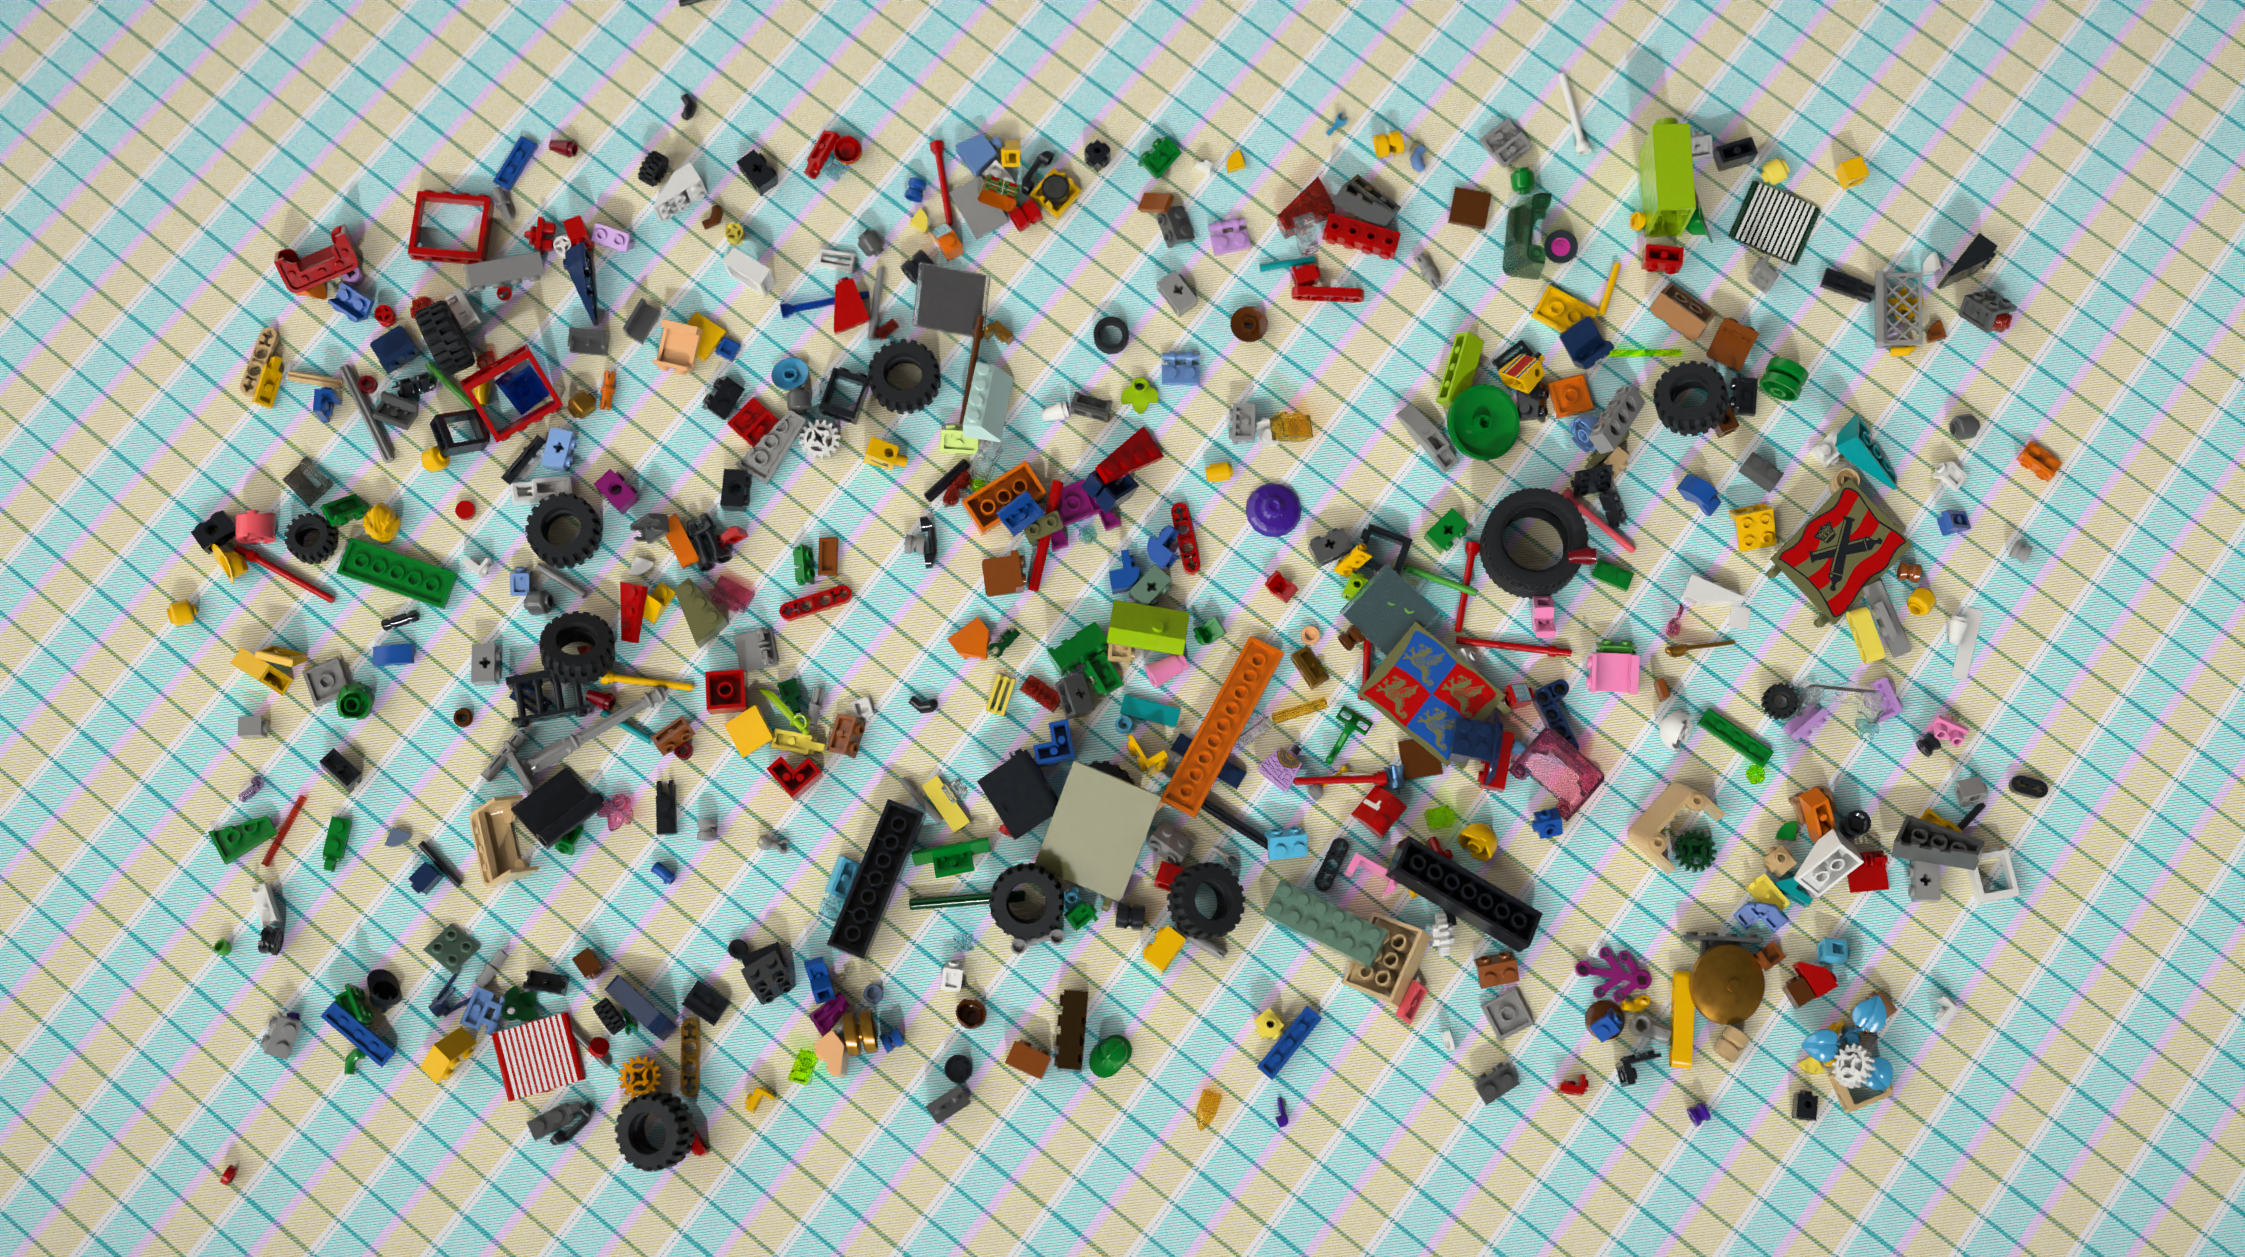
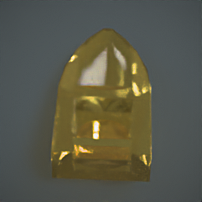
M1203 1089L1196 1110V1123L1199 1131L1208 1127L1213 1121L1222 1095Z

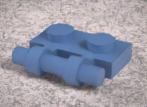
M1175 351L1162 353V360H1170L1169 365H1162V385H1199L1200 365H1192V361H1200V353H1192V351H1186V353H1175ZM1175 360L1186 361V365H1175Z
M476 986L460 1024L480 1031L482 1024L487 1025L485 1034L492 1036L491 1034L499 1026L498 1021L505 998L501 996L497 1004L493 1002L496 994ZM490 1007L494 1008L491 1019H486Z

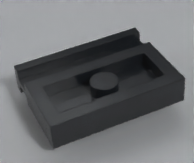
M699 980L688 993L684 1002H682L683 1006L714 1027L731 1004L730 1001Z

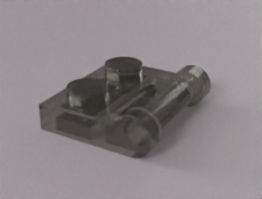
M309 457L303 458L300 464L282 479L309 507L334 484L312 464V460ZM306 469L321 483L319 488L303 474Z

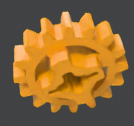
M637 1055L636 1060L630 1057L629 1064L623 1063L625 1069L619 1070L623 1075L618 1080L623 1081V1084L619 1087L622 1089L626 1088L624 1094L628 1095L631 1093V1098H636L637 1095L648 1094L650 1091L657 1092L655 1086L661 1085L658 1078H661L662 1074L657 1073L661 1068L660 1066L654 1067L655 1060L649 1062V1057L645 1056L642 1060V1057ZM638 1064H645V1066L639 1069L634 1067ZM651 1072L653 1073V1080H652V1082L650 1081V1073H651ZM628 1073L630 1074V1082H629V1083H628V1079H627ZM638 1073L643 1074V1081L638 1080ZM639 1086H644V1087H646V1089L641 1090V1091H636V1090H635V1089H637Z

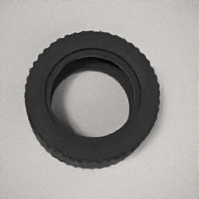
M1535 487L1526 490L1522 489L1521 491L1517 490L1515 493L1504 497L1491 511L1480 538L1479 554L1486 574L1489 575V578L1499 588L1504 589L1503 591L1511 595H1516V597L1532 599L1533 596H1550L1553 593H1557L1558 590H1562L1573 579L1582 565L1568 563V551L1588 547L1587 525L1584 518H1582V514L1578 511L1579 509L1568 498L1563 497L1562 494L1560 495L1558 492H1552L1550 489L1547 490L1545 488L1538 489ZM1530 517L1546 521L1560 535L1563 544L1562 559L1556 565L1543 570H1532L1520 566L1506 551L1503 540L1505 528L1512 522L1522 518Z

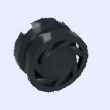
M266 926L261 931L260 936L262 937L258 942V950L260 953L266 954L270 952L272 955L277 956L283 946L284 931L281 928L273 929V927Z
M953 1055L945 1063V1074L954 1083H964L972 1076L973 1065L963 1055Z

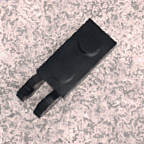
M1826 268L1820 284L1822 288L1865 303H1870L1872 298L1859 292V290L1861 289L1869 293H1873L1875 290V286L1862 282L1863 280L1829 268Z
M669 780V795H663L662 781L656 782L657 835L677 834V799L674 780Z

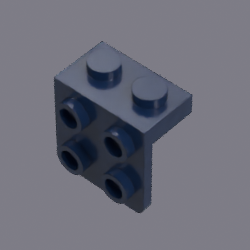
M1590 316L1583 317L1559 335L1574 365L1582 369L1593 367L1596 361L1607 357L1610 351L1614 349L1612 342L1602 339Z
M401 325L370 343V347L379 359V363L388 374L421 355Z

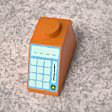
M946 222L930 230L933 239L947 262L964 254L962 244L953 229Z

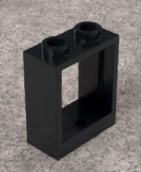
M833 367L819 406L820 414L856 425L870 388L868 376L863 373H851L843 367H839V369ZM838 379L863 386L854 411L829 404Z
M476 409L438 414L430 422V427L442 457L482 451L490 442V436L484 428L483 419ZM469 420L476 439L454 443L447 424Z
M1369 524L1368 529H1363L1360 537L1363 540L1362 543L1366 546L1371 535L1402 546L1393 569L1394 571L1389 575L1392 576L1396 572L1398 575L1395 578H1399L1413 539ZM1371 560L1362 565L1384 574L1391 569L1388 566Z

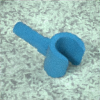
M1343 112L1338 113L1334 125L1326 132L1328 136L1339 126H1345L1348 117L1345 120H1341Z

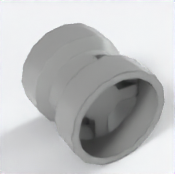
M906 534L905 553L917 552V554L924 555L926 536L914 537L913 535Z
M709 818L698 819L697 826L700 829L697 833V840H717V833L714 829L717 826V820Z

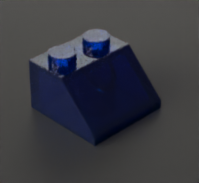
M526 360L515 365L494 381L521 416L550 395L540 377Z

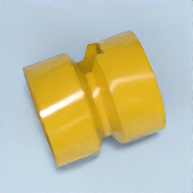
M1400 130L1388 132V135L1382 133L1373 136L1374 149L1378 159L1389 157L1390 153L1392 155L1404 153V142Z

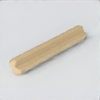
M290 370L287 376L289 381L342 389L344 384L341 378Z

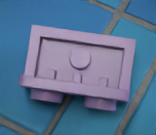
M595 223L591 241L597 242L601 246L612 247L619 252L625 253L633 249L635 241L630 240V233L600 223Z
M1886 676L1860 688L1877 723L1903 712V704L1896 697L1893 683Z
M1809 704L1784 725L1783 729L1794 742L1800 738L1804 740L1812 733L1810 730L1812 727L1816 726L1818 728L1827 721L1824 717L1829 713L1825 708L1818 711L1813 704Z

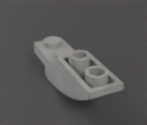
M1407 405L1395 415L1416 444H1421L1443 474L1459 462L1448 446L1450 444L1445 437L1413 405Z

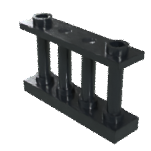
M545 670L505 677L508 688L515 691L518 717L511 719L512 723L519 728L530 726L529 723L568 716L584 717L588 715L587 713L592 712L589 704L584 705L581 684L573 686L576 707L565 709L560 680L553 679ZM551 682L553 684L557 706L555 711L545 712L542 692L543 683ZM526 685L534 687L538 714L526 716L522 690Z

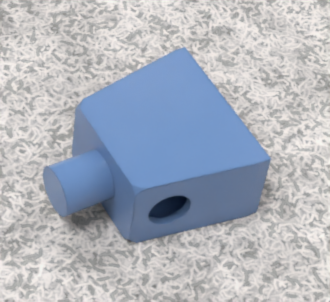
M979 134L957 144L956 152L976 178L982 175L994 160H998L995 150L1002 146V143L997 136L988 141L983 134Z

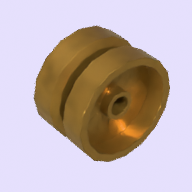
M871 1009L860 1010L859 1023L853 1012L843 1013V1034L849 1056L853 1057L861 1054V1042H863L864 1050L868 1054L878 1052L876 1028Z

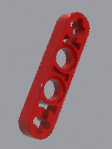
M1292 287L1291 298L1299 301L1359 303L1364 301V290L1360 288Z
M1178 502L1171 508L1173 525L1177 530L1181 525H1186L1189 528L1187 534L1179 533L1176 537L1182 565L1187 574L1195 575L1200 570V559L1189 511L1184 503ZM1177 508H1180L1182 511L1184 510L1182 512L1183 520L1179 521V514L1174 513L1177 511ZM1185 543H1190L1193 546V550L1185 552L1182 546ZM1192 556L1193 564H1197L1194 570L1187 567L1189 565L1188 557Z
M840 585L784 603L780 607L779 613L785 621H793L847 604L852 599V592L849 587ZM844 590L845 593H848L846 594L845 599H842V597L839 596L836 597L837 602H834L832 593H834L835 596L841 595L840 591ZM822 596H829V604H820V598ZM806 601L812 603V608L809 611H804L801 608L802 604ZM798 604L799 614L796 610L791 612V616L783 614L786 612V608L794 610L796 609L795 605Z

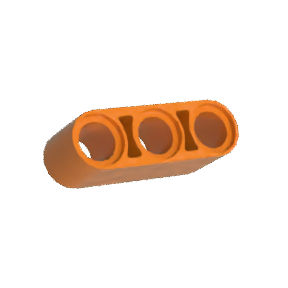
M676 513L669 516L670 532L665 536L680 565L685 569L698 562L699 557Z

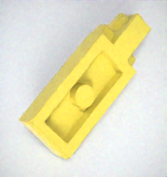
M775 729L774 731L775 739L771 743L772 749L807 756H814L815 752L823 754L826 752L827 746L817 743L818 739L811 735Z

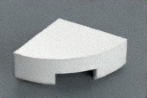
M1197 160L1194 168L1210 176L1213 171V162Z
M1936 252L1930 254L1925 259L1922 266V275L1941 271L1942 267Z
M636 556L629 575L640 576L645 574L655 564Z
M1450 1030L1441 1033L1446 1051H1454L1455 1046Z

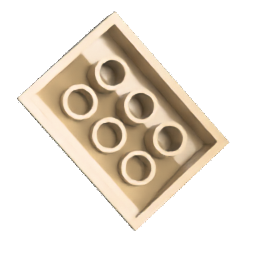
M1372 912L1369 922L1387 930L1388 937L1371 970L1351 961L1341 983L1383 1003L1399 1008L1415 976L1431 936L1423 929Z

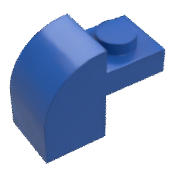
M1687 474L1676 488L1686 501L1696 503L1707 516H1711L1721 504L1720 499L1715 494L1717 490L1697 476Z
M1170 525L1161 530L1159 538L1151 535L1147 544V552L1150 559L1166 571H1169L1180 557L1169 548L1180 533V531Z
M1129 549L1121 550L1123 569L1109 571L1112 594L1127 592L1138 583L1140 568L1139 566L1132 567L1135 566L1134 556L1129 554Z
M823 956L804 961L816 1003L820 1004L836 999L830 972Z

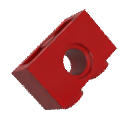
M580 215L563 221L573 247L580 242H584L589 252L595 248Z

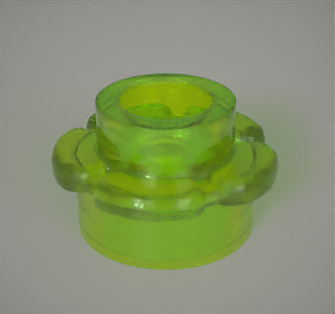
M1752 765L1749 767V770H1746V778L1749 779L1750 783L1757 784L1763 782L1765 772L1762 767Z

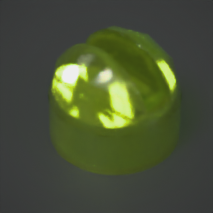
M970 480V488L973 492L985 486V480Z

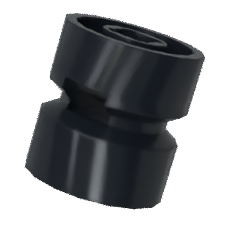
M921 249L912 256V261L907 260L900 266L905 276L915 285L924 278L925 265H928V274L930 273L931 266H934V269L936 267L930 257Z
M1862 810L1851 811L1841 818L1839 822L1840 832L1848 839L1859 838L1868 832L1871 827L1869 815Z
M1118 902L1115 928L1126 929L1130 926L1132 930L1143 931L1146 905L1134 904L1133 907H1130L1129 903Z

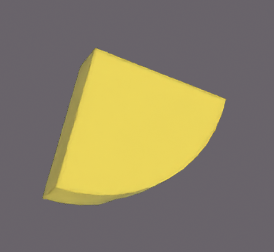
M919 208L910 221V225L926 234L928 218L925 212Z
M1812 1056L1796 1063L1806 1073L1819 1074L1825 1072L1820 1061H1817Z

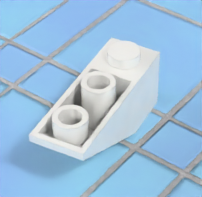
M1692 574L1685 585L1680 599L1694 606L1703 607L1738 605L1746 597L1742 596L1739 591H1730L1723 588L1724 586L1720 583H1711L1701 575Z

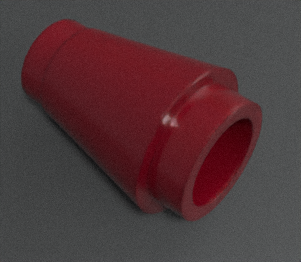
M551 140L549 150L571 158L576 156L578 144L573 140Z
M1590 546L1568 551V563L1590 566L1596 564V548H1591Z
M589 689L586 693V700L604 711L612 710L616 703V697L610 692Z

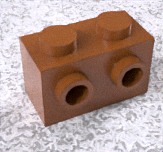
M1022 1039L1020 1042L1015 1041L1005 1063L1042 1080L1052 1060L1048 1056L1050 1052L1038 1048V1050L1030 1048L1031 1044Z

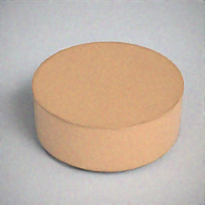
M1306 626L1301 632L1302 642L1308 646L1318 643L1320 639L1318 628Z

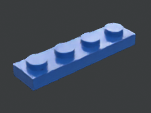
M336 1000L320 1016L380 1067H383L396 1052L366 1025L359 1022L354 1015Z
M1306 1006L1256 1068L1273 1080L1322 1018Z

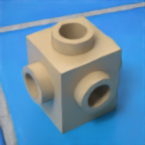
M1782 845L1778 848L1775 846L1771 847L1765 852L1767 856L1762 859L1765 862V868L1770 873L1773 872L1777 878L1797 864L1792 858L1793 854Z

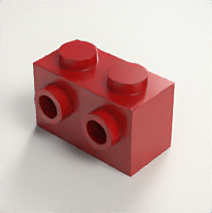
M1646 244L1642 252L1641 269L1647 272L1679 273L1683 265L1684 248Z

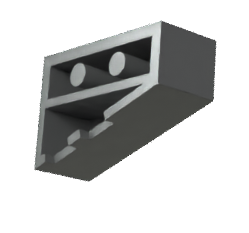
M1358 174L1341 187L1332 202L1371 224L1382 228H1387L1401 209L1400 205Z

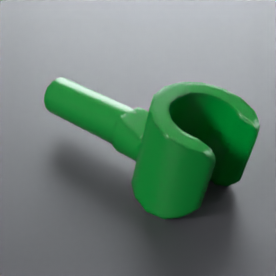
M625 1008L622 1009L627 1024L625 1033L630 1036L629 1026H633L637 1033V1025L632 1023L628 1011Z

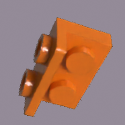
M2032 440L2016 459L2022 467L2030 469L2039 479L2047 482L2053 478L2055 472L2062 464L2060 460Z

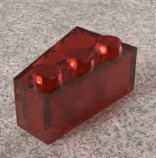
M1319 177L1277 216V226L1285 239L1328 219L1329 213H1335L1336 207L1332 203Z

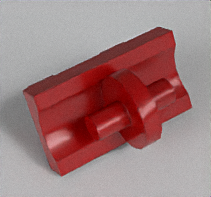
M538 217L537 229L535 226H531L530 231H526L524 237L529 239V245H534V249L540 252V255H544V252L554 250L553 239H546V234L555 235L556 225L553 222L545 221L544 217Z

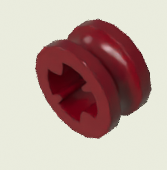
M369 375L361 377L358 383L360 389L366 394L374 393L378 387L376 380ZM367 381H370L372 386L369 385L370 388L364 386V384H367Z
M684 742L674 749V753L679 759L687 760L692 756L693 750L687 742ZM681 747H688V749H686L688 751L686 755H679V753H681L679 751Z

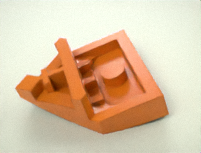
M977 617L947 640L964 659L972 657L987 660V648L992 638L988 628Z

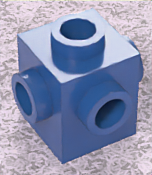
M1557 808L1533 812L1534 821H1531L1532 829L1538 833L1540 839L1563 834L1562 818Z

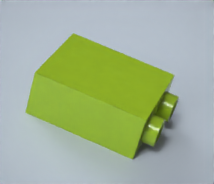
M1667 117L1661 118L1651 125L1639 152L1642 210L1646 215L1644 237L1682 236L1696 209L1690 123L1678 124L1676 118Z

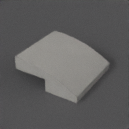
M1509 118L1478 140L1502 168H1505L1532 147L1522 131L1518 132Z

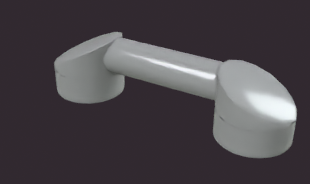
M1054 927L1050 933H1046L1038 939L1031 938V940H1025L1023 938H1014L1011 942V950L1015 954H1022L1027 946L1049 940L1051 943L1059 945L1064 941L1065 934L1062 929Z

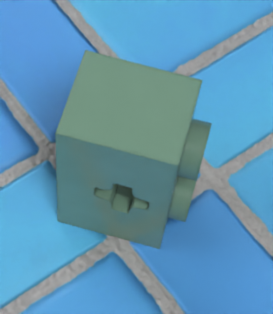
M1154 564L1129 591V597L1137 604L1156 606L1159 602L1158 598L1162 594L1166 595L1172 588V579ZM1155 586V592L1153 590L1148 591V587L1153 588Z

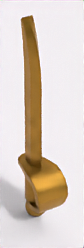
M1735 640L1688 646L1687 644L1666 647L1665 653L1669 654L1670 657L1676 658L1684 656L1688 650L1735 644Z

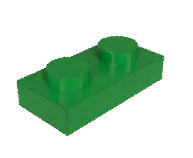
M1598 559L1591 578L1627 592L1634 573Z

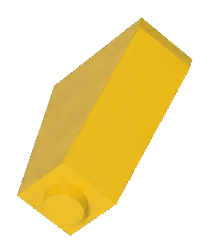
M242 647L231 661L232 665L282 696L293 681L292 678L264 660L255 658L254 654Z

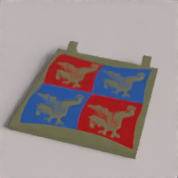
M1416 621L1357 692V694L1446 767L1451 762H1454L1460 769L1465 768L1467 764L1448 760L1453 723L1456 718L1462 717L1484 722L1495 708L1504 715L1509 714L1511 708L1502 702V699L1506 696L1502 691Z

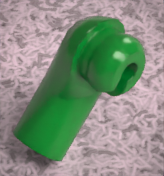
M354 1048L347 1055L344 1074L354 1075L355 1063L358 1059L366 1057V1054L359 1048Z

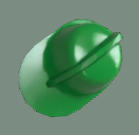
M1697 201V207L1686 230L1692 235H1707L1710 242L1713 243L1704 220L1701 204Z
M1121 1035L1107 1037L1090 1055L1089 1066L1093 1074L1101 1078H1108L1116 1074L1131 1057L1132 1047L1130 1042Z

